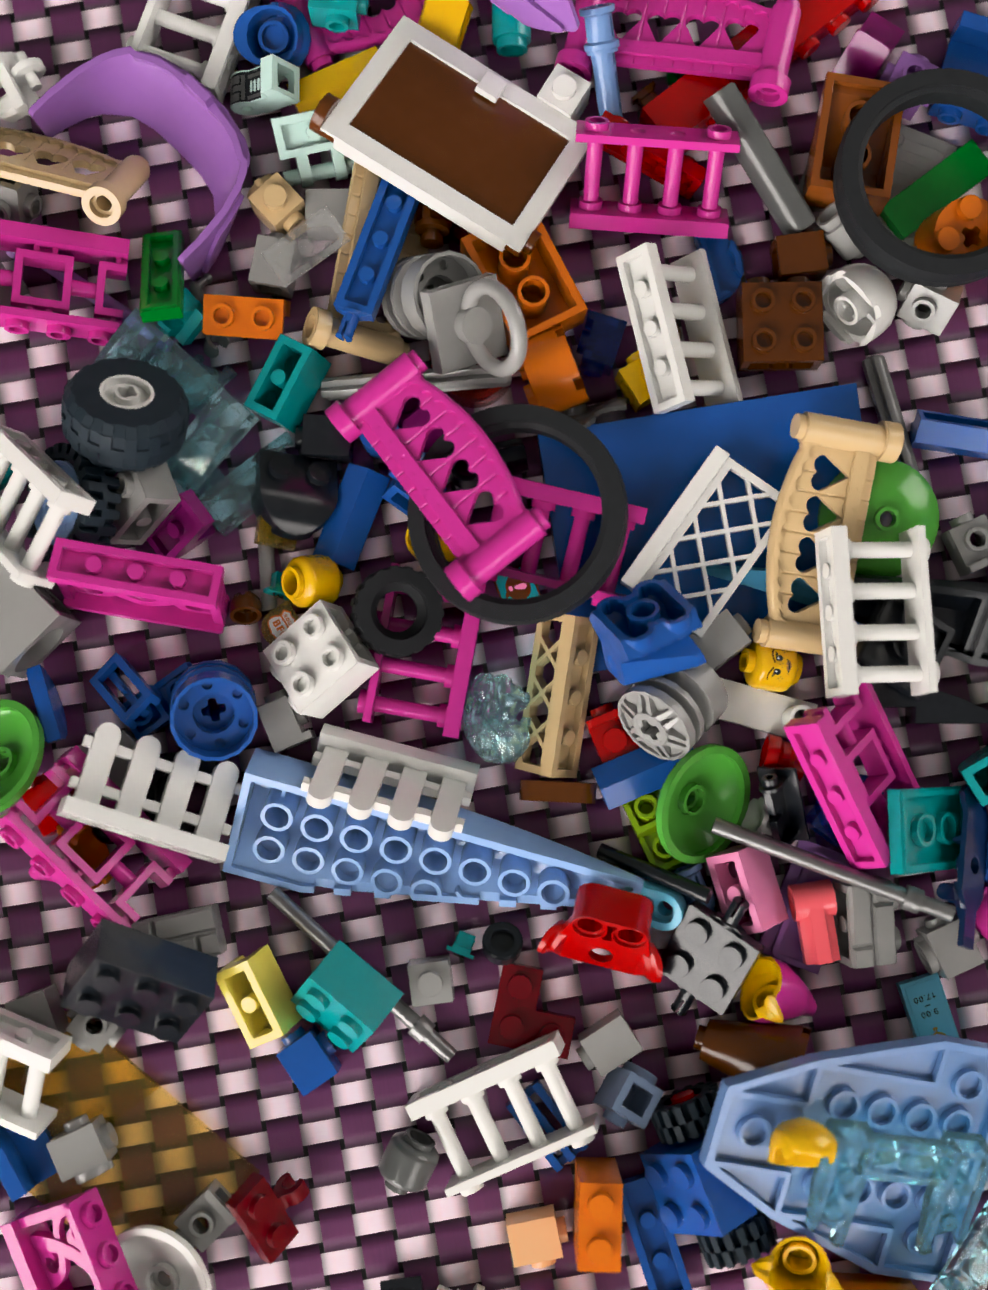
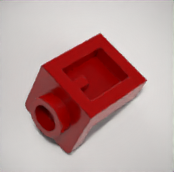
M612 702L589 711L592 719L586 721L585 726L602 764L640 748L624 730L618 717V708L614 709Z

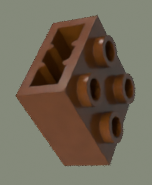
M806 276L790 277L786 279V282H770V279L767 277H753L741 283L736 293L738 372L817 370L825 360L822 281H810V278Z

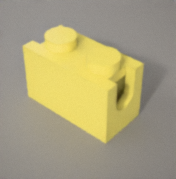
M268 944L259 947L247 957L241 955L233 959L217 972L216 981L250 1049L284 1036L303 1018L297 1012L296 1005L291 1001L293 994Z

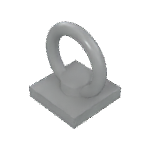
M483 273L420 292L434 374L445 375L479 364L489 374L503 378L512 376L521 368L526 358L528 347L525 320L517 300L505 285L497 281L496 273ZM502 310L507 319L511 336L510 352L504 361L497 359V357L508 354Z

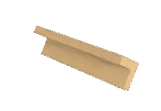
M564 614L536 625L515 769L550 778H577L598 636L589 621V617ZM551 620L562 622L560 639L554 645L549 638ZM551 661L555 669L554 678L547 685L543 678L544 666ZM544 701L549 710L547 720L541 725L537 717L538 706ZM537 741L542 748L540 765L530 762L532 745Z

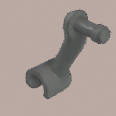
M209 273L203 275V278L197 283L191 281L189 286L192 295L202 305L204 298L202 288L213 280L212 275ZM206 335L203 345L206 356L210 358L217 357L219 349L212 342H217L222 347L227 348L229 337Z

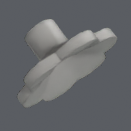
M764 797L759 799L753 798L749 802L748 810L741 826L760 834L762 832L771 836L769 824L771 818L767 814Z

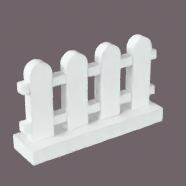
M112 722L101 724L96 728L93 736L84 735L81 746L88 747L89 750L80 777L73 775L70 777L68 787L75 789L74 795H67L61 799L56 813L57 816L214 864L225 862L230 845L221 843L219 840L221 835H230L232 825L226 824L225 821L233 795H240L242 786L237 783L239 769L233 762L224 761L217 764L212 771V775L198 771L201 759L190 756L184 750L179 751L175 755L173 762L159 758L161 743L156 737L151 735L143 736L135 743L134 748L130 749L119 745L121 730ZM115 756L129 761L120 790L105 786ZM155 769L169 774L160 803L146 799ZM194 782L208 786L199 815L186 811ZM101 797L116 801L114 809L99 805ZM142 810L156 814L154 822L140 818ZM182 822L195 826L194 833L180 830Z
M324 723L320 732L318 748L313 755L311 764L317 766L313 778L304 776L300 790L307 792L306 801L313 808H327L330 806L332 799L348 803L347 813L354 819H367L371 816L372 811L376 810L388 814L387 823L395 830H407L412 826L413 821L429 825L428 835L432 839L444 842L451 839L453 831L462 833L465 819L458 817L461 805L468 807L470 805L480 764ZM343 773L357 777L353 789L338 785ZM382 784L397 787L393 800L378 796ZM422 794L437 798L433 810L418 807Z

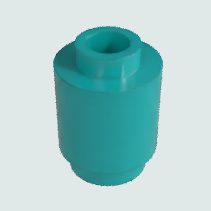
M492 3V43L496 46V52L504 57H518L526 54L527 45L531 43V27L522 24L512 15H507Z

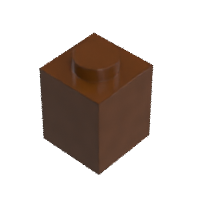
M823 230L779 235L774 238L769 248L774 282H786V279L795 276H806L810 278V281H821L833 263L832 247L830 243H825Z

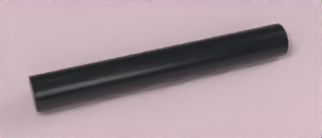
M604 843L598 848L596 857L602 861L702 903L708 904L711 900L713 889Z

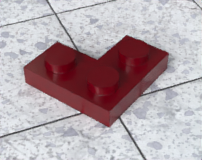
M515 962L503 965L488 1043L515 1049L555 1030H559L565 1046L558 1058L568 1060L576 1019L575 1016L536 1009L543 977V968Z

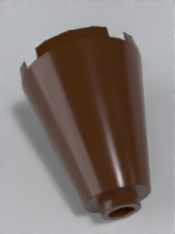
M709 1019L707 1027L699 1025L693 1049L700 1051L699 1059L731 1077L805 1055L812 1028L804 1025Z

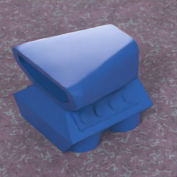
M665 579L642 581L635 585L632 594L625 597L610 596L604 598L596 605V610L591 612L589 621L601 641L605 664L623 686L699 667L707 663L702 651L688 635L692 631L703 627L695 607Z

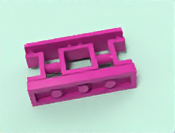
M0 219V250L16 252L14 271L0 269V285L12 287L11 307L0 305V327H4L6 331L14 334H28L29 331L42 332L56 340H69L71 337L84 338L89 343L99 346H109L112 342L120 343L123 310L103 307L105 280L108 278L126 281L130 239ZM74 261L99 265L97 283L73 280ZM24 266L64 272L62 301L21 295ZM71 296L95 299L94 318L69 315Z
M861 683L859 694L844 698H832L835 708L831 712H829L827 707L807 709L803 713L804 717L791 719L783 729L850 867L854 869L886 868L890 864L889 837L887 834L889 829L887 790L920 787L872 684ZM857 755H859L869 776L864 782H862L853 763Z
M76 745L64 752L53 763L54 765L44 773L58 789L35 812L21 799L12 804L0 816V836L11 847L15 849L21 847L32 858L30 865L37 873L47 879L51 876L62 887L60 893L67 902L77 908L83 907L92 916L90 922L94 928H96L102 918L131 928V925L136 923L141 916L127 901L141 885L150 878L159 888L167 887L174 881L173 878L183 873L193 861L187 855L103 829L101 830L117 847L95 870L72 850L67 843L85 824L57 816L56 813L61 799L67 796L73 789L68 787L70 777L72 775L80 777L87 756ZM108 777L105 786L120 790ZM101 797L99 805L114 809L116 801ZM143 811L141 812L140 818L152 821ZM48 814L64 829L49 846L31 830ZM134 845L151 860L145 863L136 874L120 861ZM109 873L123 888L107 904L91 887L97 885Z

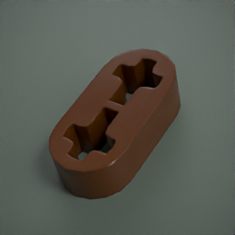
M520 780L519 800L596 804L597 783Z

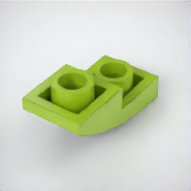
M660 789L623 804V809L649 863L669 871L687 864L670 856L660 843L656 827V806Z

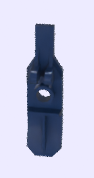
M965 784L962 785L959 791L963 811L961 835L953 837V842L960 844V854L956 859L958 878L957 881H953L954 883L940 884L937 888V896L955 904L959 918L957 946L967 950H974L976 914L984 894L988 814L986 806L982 807L969 786Z

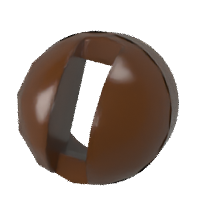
M246 591L245 594L239 592L233 596L230 602V619L240 625H251L261 620L262 604L256 594Z

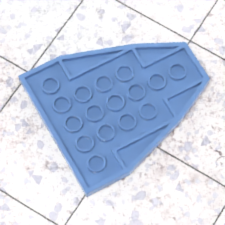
M934 1034L810 1053L724 1078L720 1083L699 1160L705 1169L772 1220L800 1235L808 1236L824 1248L873 1274L947 1284L988 1157V1043ZM798 1117L818 1121L829 1129L837 1140V1155L834 1163L829 1164L828 1157H822L819 1165L813 1168L769 1163V1142L776 1125L782 1121Z

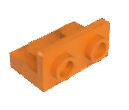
M204 294L202 332L205 335L277 340L280 333L283 334L284 317H290L291 301Z

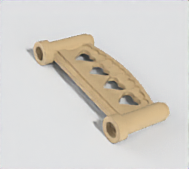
M0 127V149L23 153L13 156L0 154V178L11 179L12 181L82 197V208L85 214L98 225L109 226L116 223L125 213L127 202L150 176L149 163L140 155H129L122 161L57 138ZM44 158L52 162L61 163L47 166L38 164L36 159ZM74 168H86L92 172L97 171V173L83 175L76 173Z
M354 161L328 309L316 306L311 308L304 323L302 342L304 345L317 350H323L325 347L389 365L402 353H409L410 345L404 342L401 334L392 328L387 318L384 323H379L376 320L374 322L359 321L352 342H346L345 339L342 341L335 336L343 315L336 311L333 304L378 190V183L382 179ZM413 221L397 262L405 257L428 254V248L420 245V235L415 232Z
M806 411L802 414L796 413L790 425V436L797 439L800 444L782 483L771 520L766 554L768 614L763 619L757 618L752 629L753 642L767 648L823 655L819 601L796 612H792L788 608V601L794 595L791 585L797 578H802L818 594L817 565L802 572L796 568V560L801 555L799 543L805 537H809L815 543L814 534L829 526H847L848 538H850L851 542L862 541L877 461L892 464L900 456L904 444V428L901 423L881 420L878 424ZM824 455L844 475V478L820 490H815L811 485V479L817 473L814 463L817 457ZM816 496L837 518L812 531H807L803 525L804 518L809 514L807 502L811 497ZM851 559L850 575L853 581L858 559Z

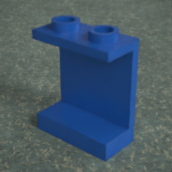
M963 11L952 29L941 68L967 70L988 77V17ZM929 105L927 115L937 117L940 122L947 125H964L975 129L980 135L988 136V121L982 116L954 105Z

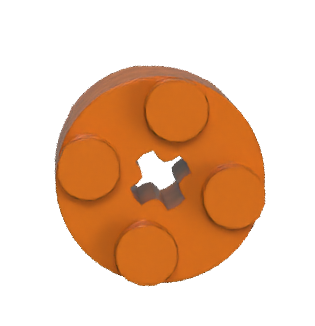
M967 195L952 201L932 213L917 229L914 237V247L917 245V248L923 251L954 255L969 253L988 246V201L976 195Z
M562 325L528 339L526 358L518 372H520L523 381L529 380L530 384L523 386L529 404L562 412L590 401Z

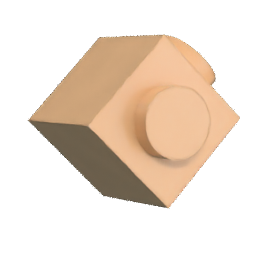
M554 1204L506 1214V1229L514 1268L532 1264L533 1268H545L555 1264L556 1259L563 1258L562 1243L569 1242L565 1218L564 1216L556 1217Z

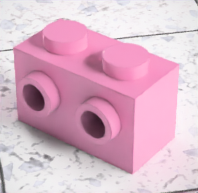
M741 844L705 858L722 913H726L734 896L743 898L740 905L745 900L749 903V908L739 922V925L742 926L747 934L764 932L789 919L769 854Z

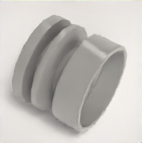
M454 251L420 254L402 258L396 263L382 300L384 315L392 328L404 337L417 340L428 339L420 292L482 273L477 264L465 254Z
M705 663L699 667L634 683L618 702V717L630 738L643 750L660 759L675 761L683 758L693 745H696L704 732H707L721 717L727 708L728 694L723 681L713 668Z

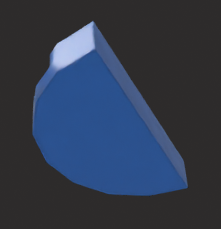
M693 237L696 249L701 248L706 251L720 305L728 301L739 287L744 272L743 256L732 239L729 241L728 239Z
M40 664L27 668L26 674L43 728L45 741L47 743H55L66 739L68 733L67 720L60 696L52 679Z

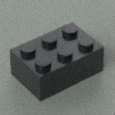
M102 918L68 965L60 1007L76 1011L84 1016H92L114 1023L121 1028L155 1036L159 1040L178 1043L214 1000L218 958Z

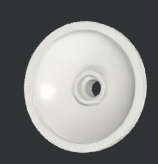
M138 1225L123 1231L117 1236L138 1290H212L209 1274L201 1257L189 1242L172 1230L157 1225Z

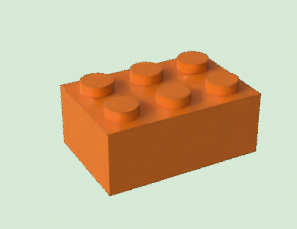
M542 222L536 229V231L542 234L541 238L530 255L523 251L518 257L507 250H504L502 253L473 234L462 237L460 240V253L465 254L475 262L482 274L496 273L497 281L505 285L517 300L525 320L528 339L562 325L564 332H567L584 323L588 308ZM502 310L507 346L510 349L511 336L509 325Z

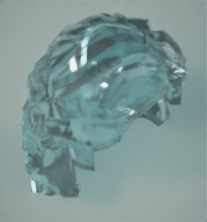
M482 673L476 675L471 680V690H468L467 703L464 706L466 711L464 733L474 752L485 762L510 764L516 762L529 747L531 718L523 717L518 721L516 716L528 706L530 695L529 692H524L521 686L514 684L512 679L503 673L495 676L491 673Z

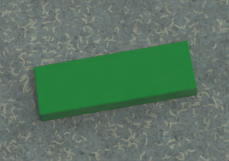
M971 139L888 201L879 216L894 235L903 241L915 232L929 215L952 201L959 199L987 178V157L974 140Z
M182 230L143 235L139 308L143 323L183 318L184 269L178 261V257L185 250Z

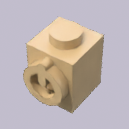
M278 172L273 175L267 174L255 180L247 194V199L254 214L271 232L283 233L289 236L298 231L305 223L304 199Z

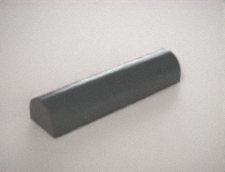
M735 82L727 84L704 100L703 103L716 124L731 127L732 131H738L740 152L734 154L782 234L799 233L816 222L814 214Z

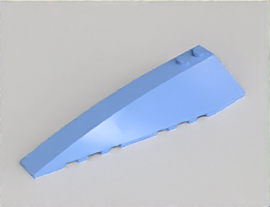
M255 748L244 773L228 843L230 846L222 869L223 872L300 893L314 894L315 886L331 888L334 891V895L351 896L352 891L374 893V898L390 899L391 895L395 894L410 895L414 901L479 905V900L498 901L500 907L516 908V903L540 904V909L557 910V907L560 906L574 907L577 889L586 883L601 884L636 894L641 893L644 885L643 878L529 831L461 807L458 817L465 819L462 833L453 831L451 839L444 842L432 839L428 835L429 825L413 821L412 826L407 830H395L387 823L388 814L373 810L371 816L367 819H354L347 813L348 803L332 799L330 806L327 808H313L306 801L307 792L300 789L304 776L313 778L317 766L311 765L312 763L260 748ZM343 773L338 785L353 789L357 777ZM382 784L378 796L393 800L397 787ZM421 795L418 807L433 810L436 799ZM625 886L632 887V890L629 891L624 888Z

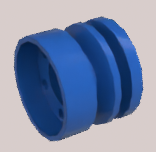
M222 660L202 661L188 667L177 678L171 692L170 730L176 743L190 756L204 761H223L240 754L251 743L258 727L255 691L249 677L237 666ZM215 698L217 704H219V709L211 710L210 705H208V699Z

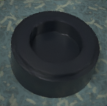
M497 922L485 930L482 938V951L490 962L496 965H508L516 961L521 954L523 938L516 926L508 922Z

